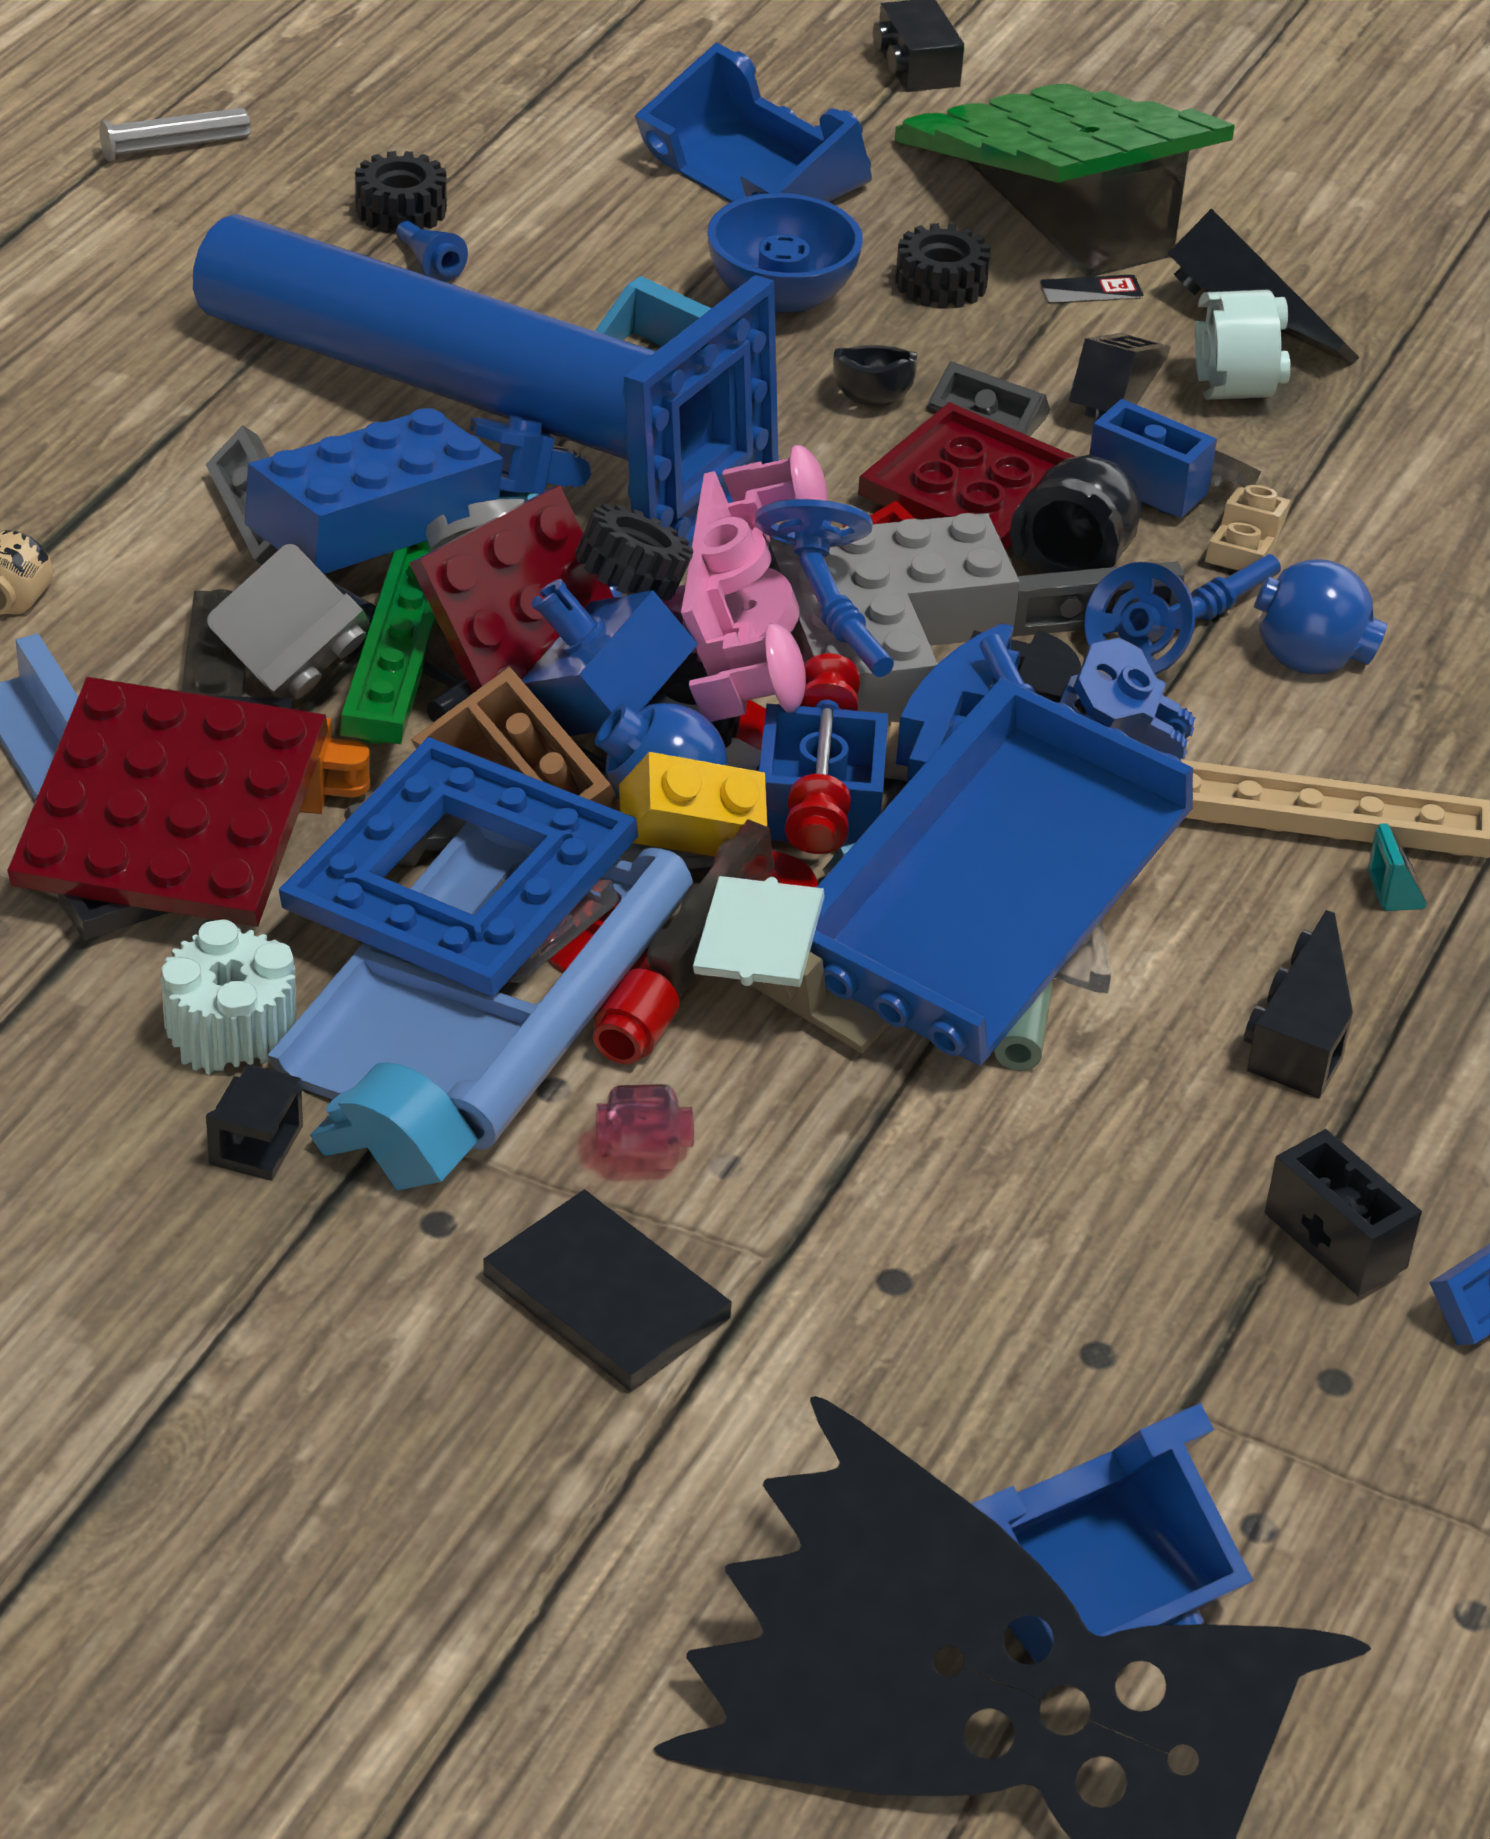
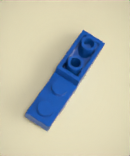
M1002 623L962 644L941 660L914 691L900 717L896 764L908 767L907 784L995 685L996 680L979 647L980 642L989 635H1000L1018 670L1020 652L1011 650L1014 626Z

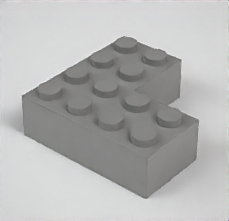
M964 513L955 517L925 520L906 519L895 523L875 524L872 527V532L867 537L847 545L831 547L829 555L824 557L840 594L847 596L864 615L866 628L893 659L894 666L892 670L883 677H876L849 644L838 641L819 617L821 607L799 561L800 556L794 553V545L770 537L769 551L771 562L768 568L780 572L788 579L800 607L799 618L791 634L798 644L804 664L810 658L824 653L839 654L850 659L860 672V688L857 693L858 711L888 713V726H891V722L900 723V717L910 697L922 680L938 664L930 647L931 645L967 642L970 640L974 630L985 632L1002 623L1012 626L1015 624L1020 581L988 513ZM846 526L845 528H839V529L842 531V530L848 529V528H850V527Z

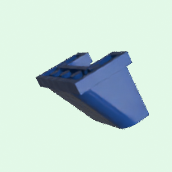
M1201 1403L1140 1429L1114 1450L1022 1491L1017 1492L1013 1485L972 1503V1505L998 1523L1045 1569L1076 1607L1087 1629L1098 1636L1104 1637L1118 1631L1143 1626L1203 1624L1205 1622L1199 1610L1233 1594L1253 1581L1188 1452L1190 1447L1214 1431ZM1032 1615L1021 1616L1012 1621L1008 1626L1036 1663L1044 1660L1051 1652L1054 1642L1053 1633L1047 1622L1041 1618Z

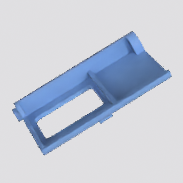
M467 821L410 889L475 915L535 848ZM658 848L643 850L633 863L618 859L589 892L617 900L620 903L546 996L536 1004L499 992L494 997L363 943L267 1055L270 1063L278 1072L300 1077L303 1090L332 1100L344 1091L354 1088L377 1063H396L409 1067L433 1081L454 1102L479 1139L472 1148L479 1150L488 1149L500 1137L692 891L693 880L690 871L680 856L674 852Z

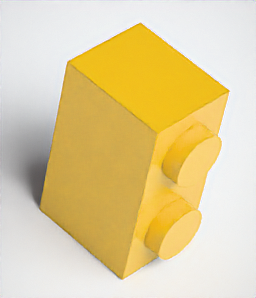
M648 752L619 784L620 812L635 817L637 821L638 837L633 842L636 844L737 860L767 830L765 772Z

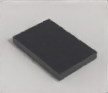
M585 1189L483 1258V1275L630 1392L731 1318L732 1301Z

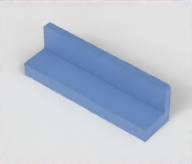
M38 633L15 639L19 677L0 682V743L35 801L78 698L75 690Z

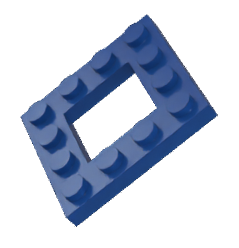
M427 737L278 889L283 909L494 997L637 839V821L635 817ZM445 813L535 848L475 915L384 878Z

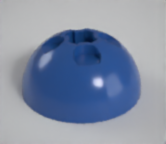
M789 193L759 194L733 201L716 212L708 226L710 256L719 277L725 285L734 292L754 275L774 280L775 312L778 313L806 311L823 304L837 294L852 276L858 264L863 243V234L858 223L847 212L817 198Z

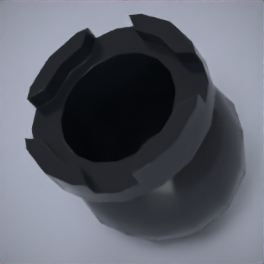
M1092 454L1068 458L1046 470L1036 486L1027 493L1012 514L1009 535L1014 555L1018 561L1023 557L1029 567L1038 574L1113 567L1137 534L1142 505L1135 482L1116 462Z

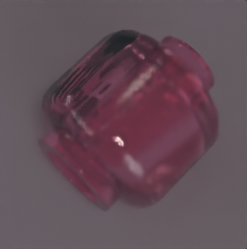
M667 1084L619 1085L610 1090L606 1103H596L598 1157H608L610 1165L618 1173L671 1171L676 1167L680 1159L681 1147H693L694 1121L692 1107H679L677 1094Z

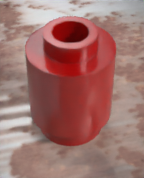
M632 969L628 971L610 994L594 1020V1044L606 1058L619 1064L629 1065L648 1056L652 1052L680 1007L678 993L670 981L656 971L647 969Z

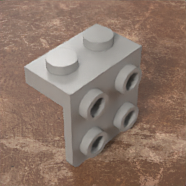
M293 544L281 547L213 609L207 619L211 630L274 697L299 699L306 695L319 682L322 677L321 673L338 657L341 659L352 653L366 637L365 632L371 625L362 608L347 593L343 595L315 564Z

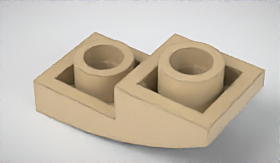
M1248 485L1245 488L1237 487L1226 502L1222 524L1209 541L1205 562L1239 571L1265 555L1271 554L1287 517L1291 500L1277 497L1276 491L1265 486Z

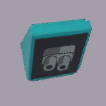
M1388 823L1379 824L1375 831L1367 871L1380 906L1383 907L1384 911L1426 908L1427 901L1410 860Z

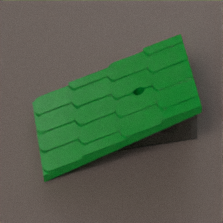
M1051 84L1031 90L1030 95L1016 93L998 96L990 99L988 105L984 103L964 104L948 109L947 114L926 113L909 117L902 121V125L895 127L894 141L965 159L1086 277H1093L1170 258L1167 253L1176 245L1189 151L1232 141L1235 124L1192 108L1178 111L1152 101L1135 102L1106 90L1093 93L1071 84Z

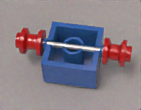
M834 653L816 655L804 664L806 675L805 693L802 703L796 711L787 713L780 704L766 703L759 768L760 772H765L767 830L763 833L764 838L790 842L797 849L810 854H826L840 847L856 843L879 817L882 807L888 713L858 711L857 693L860 688V672L850 659Z

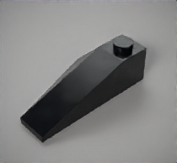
M1212 208L1167 253L1180 266L1174 273V276L1194 296L1201 289L1205 292L1270 290L1274 297H1285L1287 302L1288 322L1286 329L1281 330L1282 333L1351 365L1360 358Z

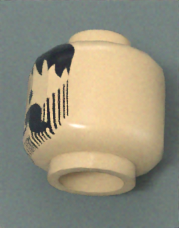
M3 530L0 532V615L24 614L51 583L53 567L45 549L31 536L19 531Z

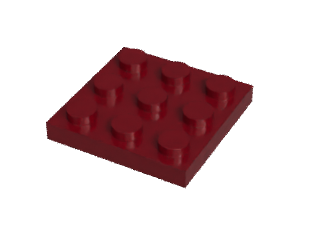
M948 402L859 476L858 495L879 503L883 507L897 501L915 519L919 520L955 517L964 513H988L1006 551L1012 545L1009 535L1012 514L1027 493L1036 486L1046 470L1068 458L1077 456Z
M560 485L540 493L409 563L473 693L508 667L522 680L560 637L539 611L535 610L531 605L535 596H540L542 600L544 599L539 592L548 584L562 579L566 584V588L583 608L592 601L614 598L608 584L605 585L597 580L598 574H589L583 569L585 564L578 563L576 559L577 554H575L583 531Z

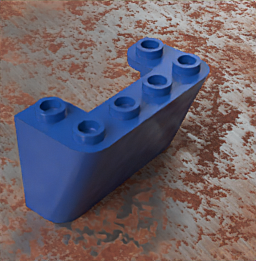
M717 42L635 115L645 145L658 160L729 202L768 193L798 194L831 202L870 183L872 180L871 161L867 156L862 137L863 129L859 120L851 112L830 108L820 117V126L816 125L814 127L798 118L786 106L779 107L764 99L760 95L755 78L756 68L750 58L740 51L734 52Z

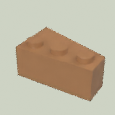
M510 667L411 739L417 749L427 737L433 738L620 812V801L611 784Z

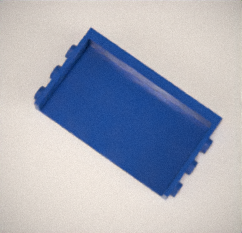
M1001 677L816 887L824 889V900L810 952L823 960L826 988L841 999L851 998L876 1011L884 1021L892 1026L906 1027L931 1040L945 1054L950 1056L959 1055L981 1067L1193 809V767L1183 763L1172 754L1161 753L1130 738L1117 728H1108L1076 713L1066 704L1055 703Z

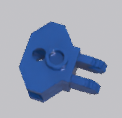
M510 416L509 422L484 418L471 419L470 430L474 431L475 436L501 443L499 455L503 457L500 490L540 494L545 491L546 483L564 487L571 485L572 488L575 486L580 488L581 485L586 486V482L593 475L589 465L590 461H586V457L581 456V453H577L574 449L569 451L568 448L554 446L555 439L549 433L541 431L542 422L518 416Z
M1121 638L1091 644L1086 652L1079 675L1070 677L1059 703L1071 707L1076 713L1108 728H1117L1130 738L1161 753L1172 754L1180 760L1185 758L1188 739L1186 738L1192 737L1194 731L1193 725L1196 717H1193L1192 712L1187 711V708H1181L1180 704L1162 695L1166 683L1155 677L1142 650ZM1075 705L1083 706L1088 715L1079 712Z

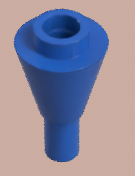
M404 221L397 227L396 235L398 239L410 246L427 276L446 282L455 279L463 271L468 259V248L462 237L449 232L420 229L409 221Z

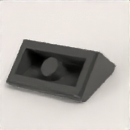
M952 361L947 365L927 404L929 410L937 412L948 402H951L1028 436H1031L1038 429L1050 412L1045 394Z

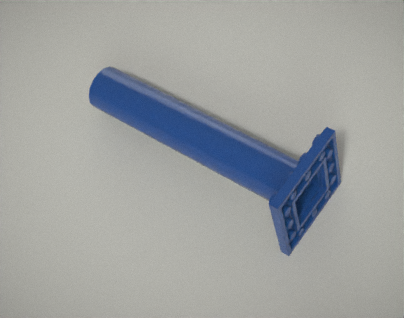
M232 214L221 218L207 232L198 248L193 266V292L198 306L207 315L509 419L510 416H518L542 422L541 431L625 459L629 464L628 496L631 501V513L635 509L643 512V517L651 520L652 517H655L662 521L660 525L664 528L671 526L678 531L676 536L685 537L689 542V547H692L704 473L716 472L728 503H732L733 500L722 476L723 470L760 461L762 464L779 461L774 280L754 275L664 346L654 351L239 214Z

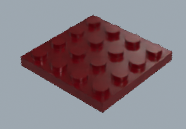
M86 677L7 869L11 886L212 920L224 919L236 924L258 927L328 733L326 714Z

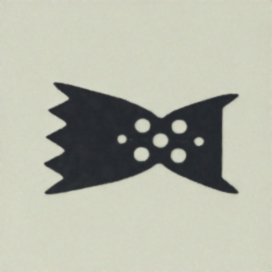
M814 1396L810 1397L811 1406L819 1426L839 1460L838 1467L824 1472L766 1478L763 1481L764 1489L796 1533L801 1544L800 1549L785 1555L731 1563L725 1567V1572L758 1619L763 1629L762 1636L747 1641L689 1650L686 1654L687 1660L721 1704L727 1719L725 1723L676 1736L656 1745L654 1750L658 1755L666 1759L708 1769L877 1795L942 1797L977 1795L999 1792L1026 1784L1040 1790L1047 1807L1063 1831L1071 1839H1236L1299 1678L1306 1673L1362 1656L1370 1651L1371 1647L1365 1642L1348 1635L1314 1629L1277 1626L1157 1625L1122 1630L1104 1637L1095 1635L1087 1629L1076 1607L1061 1587L998 1523L860 1420L830 1401ZM1026 1615L1037 1616L1047 1622L1054 1638L1053 1647L1049 1655L1041 1662L1031 1665L1018 1663L1012 1659L1006 1651L1004 1644L1005 1631L1010 1623L1018 1617ZM943 1647H955L963 1655V1667L956 1675L944 1676L937 1672L934 1667L935 1654ZM1143 1661L1151 1663L1159 1668L1165 1678V1695L1161 1702L1151 1710H1131L1117 1696L1115 1687L1117 1676L1125 1666L1132 1662ZM1062 1685L1073 1686L1083 1692L1090 1706L1089 1720L1085 1726L1077 1733L1066 1736L1055 1734L1049 1730L1041 1720L1040 1705L1043 1697L1054 1687ZM980 1710H999L1008 1716L1013 1724V1744L999 1758H980L970 1751L965 1742L964 1732L966 1723L972 1715ZM1178 1745H1188L1198 1754V1767L1190 1775H1177L1168 1765V1755ZM1101 1756L1111 1758L1119 1763L1125 1771L1127 1779L1126 1791L1120 1801L1104 1808L1091 1806L1085 1802L1078 1793L1076 1785L1077 1774L1082 1765L1091 1758Z

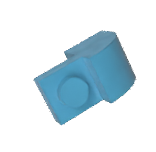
M377 1063L354 1088L348 1089L335 1097L326 1107L329 1115L310 1134V1137L324 1157L368 1148L396 1190L442 1182L479 1141L457 1106L438 1085L423 1074L396 1063Z

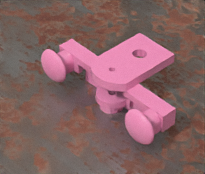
M794 445L791 449L790 458L766 464H762L760 461L723 470L722 476L733 500L732 503H728L716 472L704 473L692 543L694 552L688 567L686 585L679 586L671 600L665 601L662 599V602L698 643L691 653L697 654L696 661L703 663L708 677L690 680L689 688L700 713L710 722L745 715L747 700L775 694L784 711L792 713L799 708L804 697L806 686L804 662L798 644L791 634L798 621L800 607L788 579L780 572L768 568L771 562L769 551L770 536L761 532L755 526L756 511L767 504L794 499L828 501L827 485L820 464L812 452L801 445Z

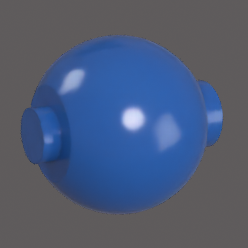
M1310 559L1297 562L1285 568L1277 580L1268 576L1254 604V608L1262 611L1259 619V629L1264 644L1270 653L1286 667L1307 674L1336 672L1342 669L1347 661L1351 659L1369 665L1376 655L1387 629V623L1374 618L1373 599L1362 579L1348 567L1325 559Z
M622 704L614 709L606 718L595 738V745L607 753L604 763V774L619 801V784L648 752L728 766L724 742L714 725L699 712L680 704H652L644 707L637 713Z

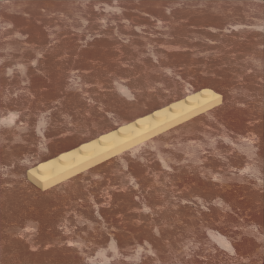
M891 722L886 748L884 778L907 782L908 767L896 764L900 723ZM1181 760L1183 763L1193 767V809L1185 818L1204 820L1216 824L1227 823L1264 828L1276 832L1287 831L1325 836L1336 840L1347 839L1373 843L1378 825L1388 823L1402 848L1408 847L1446 852L1457 856L1468 855L1490 858V800Z

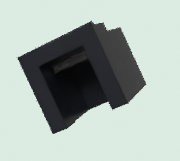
M247 1064L240 1077L234 1076L217 1104L216 1109L206 1115L209 1164L273 1181L303 1127L301 1078Z

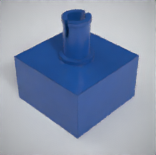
M558 579L548 584L539 592L544 597L543 600L540 596H535L531 605L535 610L539 611L560 637L525 675L522 682L569 736L596 733L610 713L618 706L624 704L636 713L643 709L698 643L653 590L592 601L583 608L566 588L563 580Z

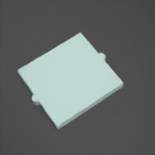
M719 876L693 964L694 974L740 979L741 983L745 986H749L755 981L801 987L824 900V889L778 883L774 877H769L765 881Z

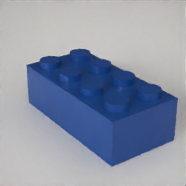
M433 408L418 409L404 417L387 422L372 423L361 430L341 436L325 437L318 443L294 450L279 451L271 457L248 463L244 524L278 550L287 544L296 545L323 574L426 541L427 525L437 517L444 515L447 519V524H450L454 521L470 517L468 505L499 499L503 457L481 443L477 437L470 435L451 422L441 412Z

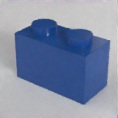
M1121 399L1093 423L1089 454L1116 462L1135 482L1140 501L1155 507L1160 512L1182 518L1209 493L1217 438Z

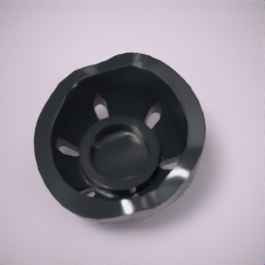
M882 345L837 348L833 356V371L836 384L846 397L862 405L883 406L896 402L905 396L914 383L917 371V353Z

